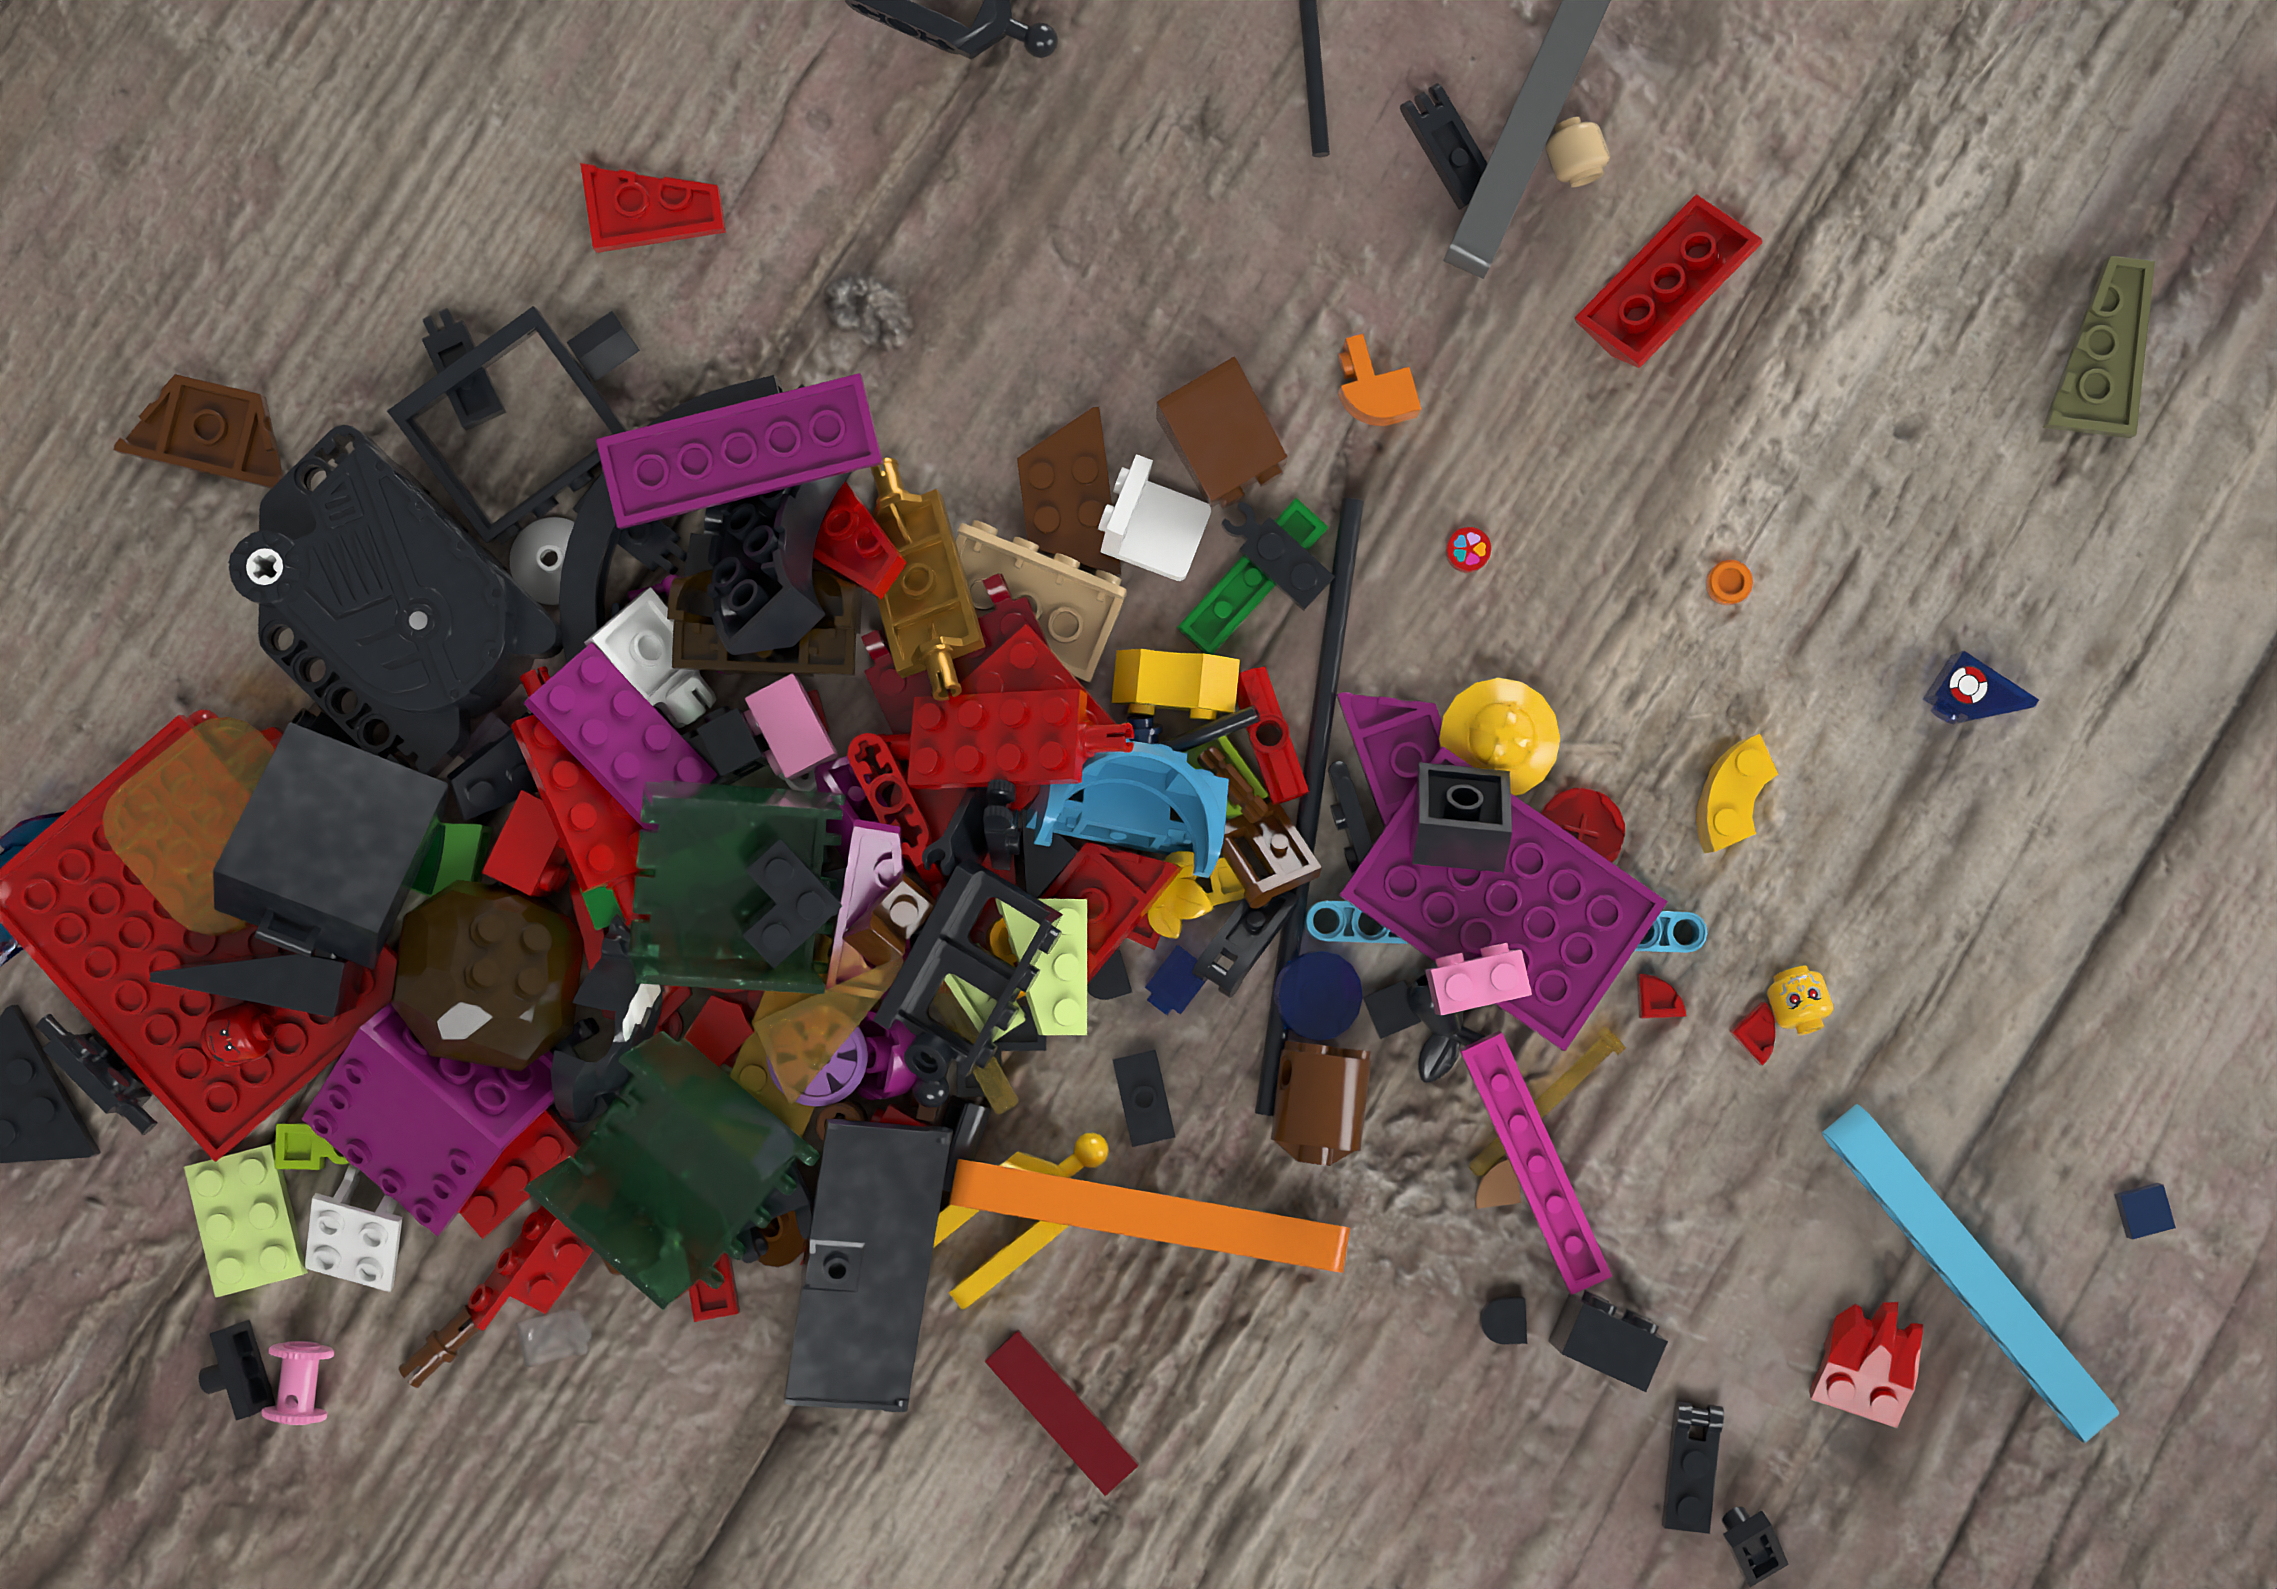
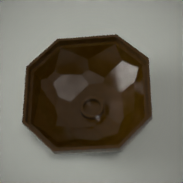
M456 880L403 916L391 1005L430 1056L522 1071L573 1033L577 1004L572 1002L579 989L584 940L568 916L546 897L530 896L511 887Z

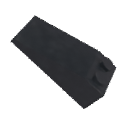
M315 948L310 958L292 951H281L178 964L151 972L149 982L336 1017L356 1008L364 966Z

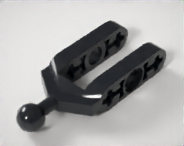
M845 0L850 8L870 19L943 51L956 55L959 54L971 60L1005 38L1006 35L1023 42L1027 52L1037 58L1050 56L1058 44L1057 33L1047 23L1039 22L1029 26L1013 19L1010 0H984L971 29L910 0Z

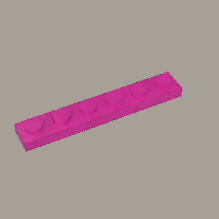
M1499 1030L1460 1048V1054L1568 1292L1571 1295L1576 1294L1612 1277L1503 1033Z

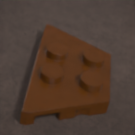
M174 374L161 389L159 398L155 402L149 403L138 416L141 421L125 439L120 437L113 449L121 454L270 489L284 477L266 397L258 393Z
M1092 407L1017 458L1027 540L1038 545V551L1053 555L1059 553L1077 560L1081 566L1085 565L1120 577L1119 559L1100 552L1105 532L1098 530L1107 504L1112 506L1100 409L1099 407Z

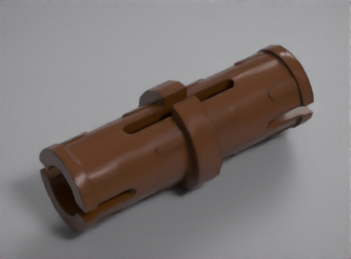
M468 1305L463 1306L462 1310L440 1331L433 1330L426 1337L427 1343L398 1367L403 1378L407 1377L417 1366L421 1368L408 1381L410 1385L419 1388L444 1362L450 1363L458 1356L457 1350L480 1330L474 1327L473 1322L466 1327L463 1326L472 1316Z

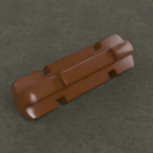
M1208 747L1198 756V764L1203 770L1212 772L1214 776L1229 779L1227 797L1235 806L1237 804L1240 805L1242 808L1240 812L1249 822H1257L1268 812V805L1259 795L1255 796L1252 793L1254 789L1231 763L1227 765L1224 761L1226 757L1217 747Z

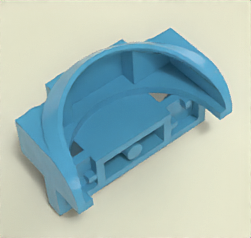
M1125 739L1126 742L1134 743L1133 750L1130 753H1095L1092 758H1088L1083 764L1081 783L1040 785L1039 795L1027 811L1026 827L1035 829L1034 844L1049 847L1052 843L1053 833L1163 855H1169L1177 851L1194 852L1193 875L1209 878L1216 866L1223 844L1229 779L1214 776L1212 772L1207 770L1194 769L1186 762V753L1173 751L1167 745H1151ZM1170 806L1178 813L1181 819L1169 820Z

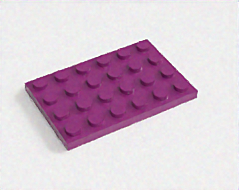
M1443 746L1431 761V764L1472 767ZM1415 784L1339 896L1435 963L1437 958L1463 953L1464 961L1482 957L1481 948L1508 943L1509 951L1522 950L1532 995L1494 1004L1560 1050L1566 1051L1668 901L1513 794H1511L1512 836L1504 873L1412 864Z

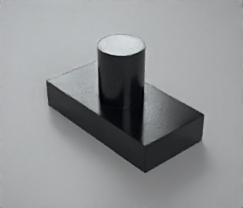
M250 1319L210 1333L218 1363L200 1370L198 1379L201 1389L206 1394L226 1389L236 1421L255 1415L265 1407L275 1406V1399Z
M1740 1506L1729 1510L1723 1516L1722 1524L1727 1532L1723 1533V1536L1741 1575L1750 1588L1789 1565L1773 1526L1763 1511L1750 1517L1746 1509Z

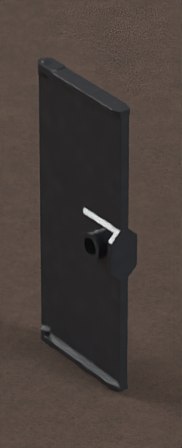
M826 1119L810 1231L805 1244L801 1270V1289L783 1399L785 1404L793 1406L884 1410V1412L908 1411L909 1394L946 1165L953 1134L952 1129L945 1126H914Z

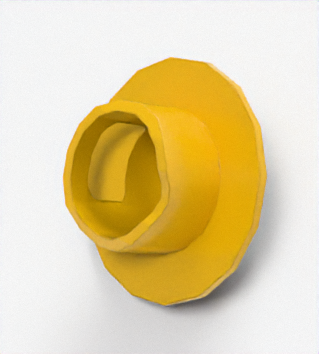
M1503 678L1476 682L1458 694L1443 715L1439 735L1440 747H1445L1472 767L1510 771V791L1514 796L1526 793L1545 779L1556 762L1560 742L1556 715L1544 697L1523 682Z

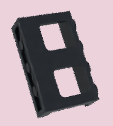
M967 859L955 868L873 1021L889 1030L899 1020L916 1036L924 1033L939 1036L952 1049L953 1059L963 1064L958 1073L964 1077L971 1074L977 1067L984 1070L998 1048L997 1045L992 1043L998 1030L1001 1029L1005 1032L1018 1013L1019 1008L1013 1004L1020 991L1027 993L1040 973V969L1035 967V964L1041 953L1044 952L1048 955L1060 938L1062 931L1056 927L1063 914L974 860ZM991 897L998 898L1040 925L1017 968L977 945L970 937L972 928L988 899ZM948 974L958 976L997 1001L975 1043L936 1021L929 1014V1007Z

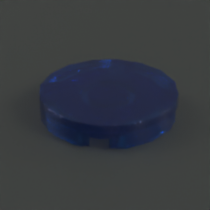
M1320 950L1303 953L1299 957L1296 956L1288 961L1277 977L1274 990L1275 1005L1278 1006V1012L1281 1015L1279 1017L1284 1026L1298 1036L1318 1041L1336 1038L1349 1029L1359 1015L1363 999L1361 980L1353 966L1338 954Z

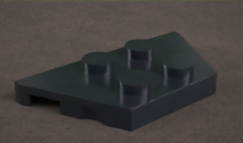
M11 1005L5 1008L0 1016V1163L90 1158L99 1155L101 1152L21 1008L19 1005Z

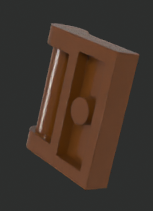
M1272 802L1267 804L1269 807L1268 812L1255 823L1249 822L1243 814L1225 821L1221 854L1245 890L1244 898L1251 908H1259L1268 903L1272 897L1320 877L1322 869L1280 804L1272 805ZM1244 836L1270 877L1263 880L1258 878L1234 841L1235 839Z

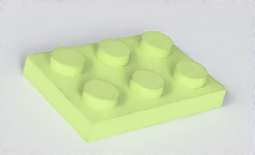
M275 1143L223 1156L217 1162L208 1160L184 1167L215 1298L308 1273L305 1268V1259L283 1169H275Z

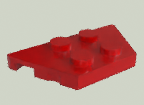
M1086 842L1040 898L1087 899V984L1180 873L1182 868L1178 864Z

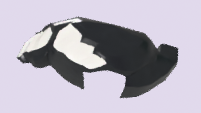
M618 913L612 919L609 932L603 939L601 958L586 976L572 1002L583 1006L616 1011L613 1043L607 1055L597 1063L586 1062L556 1050L554 1051L551 1067L552 1090L556 1108L565 1121L575 1123L587 1122L596 1105L595 1097L619 1091L631 1083L651 1045L661 1014L663 994L657 966L650 953L642 946L638 935L634 932L633 925L626 927L625 919Z

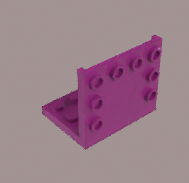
M390 1002L358 1029L302 1117V1120L318 1136L323 1137L344 1155L350 1164L359 1168L374 1181L386 1195L392 1197L411 1213L418 1223L426 1226L438 1237L456 1217L503 1150L555 1101L551 1083V1067L554 1055L548 1051L522 1071L433 1057L429 1055Z

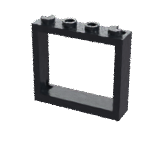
M534 306L387 410L486 543H492L496 539H498L501 545L506 543L523 530L519 522L532 513L539 519L559 504L555 498L558 494L568 487L575 493L595 478L591 471L602 464L598 448L493 523L416 419L538 332L611 433L614 435L628 431L541 312Z

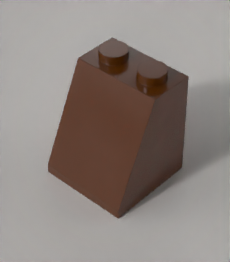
M1235 356L1157 401L1156 419L1205 502L1211 508L1220 504L1222 509H1225L1245 496L1243 489L1257 481L1262 487L1283 474L1281 467L1286 465L1288 456Z

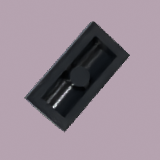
M954 1094L950 1097L941 1127L945 1126L953 1130L943 1190L949 1192L952 1191L957 1159L975 1160L992 1109L982 1103L964 1097H957Z

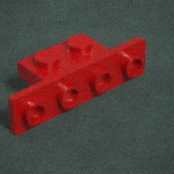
M570 1166L563 1176L558 1177L553 1182L548 1197L537 1212H533L527 1217L523 1224L522 1232L510 1248L502 1251L496 1261L495 1269L483 1284H479L473 1290L468 1306L474 1327L484 1331L509 1296L546 1314L595 1249V1234L566 1220L589 1189V1185L580 1169Z

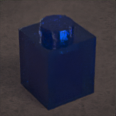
M1177 944L1146 984L1145 988L1151 992L1146 1000L1167 1016L1172 1010L1181 1015L1206 982L1192 975L1197 959Z

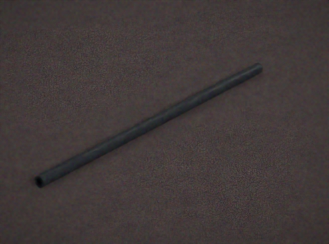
M1342 498L1332 566V574L1335 578L1330 582L1303 770L1309 793L1299 798L1295 826L1313 855L1364 501L1353 498ZM1310 881L1288 890L1299 897V903L1282 926L1280 932L1255 1114L1274 1115L1281 1050L1284 1049L1285 1041H1288Z

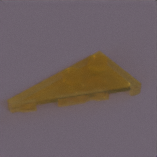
M902 957L879 965L753 1023L789 1104L796 1102L807 1086L895 981L904 964Z

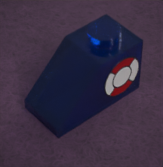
M1966 651L1950 656L1923 700L1933 706L1931 712L1935 716L1950 724H1955L1956 721L1958 723H1965L2034 708L2039 702L2038 698Z

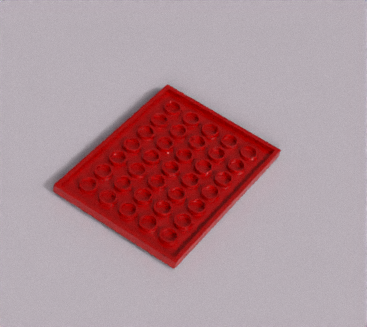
M178 715L0 868V923L212 1160L217 1162L340 1057L358 1029L371 1019L377 1010L384 1008L391 1002L398 955L385 943L375 969L373 970L365 966L363 968L356 1008L336 1017L149 982L151 972L178 964L289 951L255 938L258 926L214 910L213 869L253 792L185 715ZM240 1003H252L263 1013L268 1014L274 1024L275 1034L271 1039L268 1053L259 1060L236 1067H224L211 1060L205 1054L201 1044V1031L205 1027L207 1018L215 1011Z

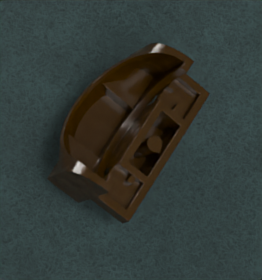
M713 569L684 578L675 577L673 579L667 611V619L674 623L673 669L721 671L726 674L788 676L793 673L796 676L814 677V674L855 676L856 634L861 633L862 589L857 584H851L830 573L812 569L815 594L819 605L826 615L793 647L732 655L726 650L720 640L710 615L715 610L713 599L707 595V585L712 583Z

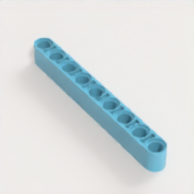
M1347 901L1317 902L1310 906L1305 914V929L1316 940L1408 944L1382 925L1376 934L1365 935L1358 926V919L1362 911ZM1321 908L1330 909L1337 917L1336 928L1329 934L1318 932L1313 925V917ZM1661 911L1648 930L1646 939L1639 943L1635 951L1684 953L1696 951L1706 941V924L1701 917L1694 913ZM1680 920L1687 921L1693 931L1692 938L1685 945L1679 944L1673 936L1674 926Z
M1855 1104L1822 1132V1136L2075 1437L2081 1442L2086 1443L2119 1415V1411L1867 1111L1860 1105Z

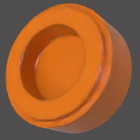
M1725 560L1718 563L1708 572L1706 577V590L1711 599L1718 604L1726 606L1735 605L1744 600L1750 594L1753 586L1750 570L1746 565L1736 560Z

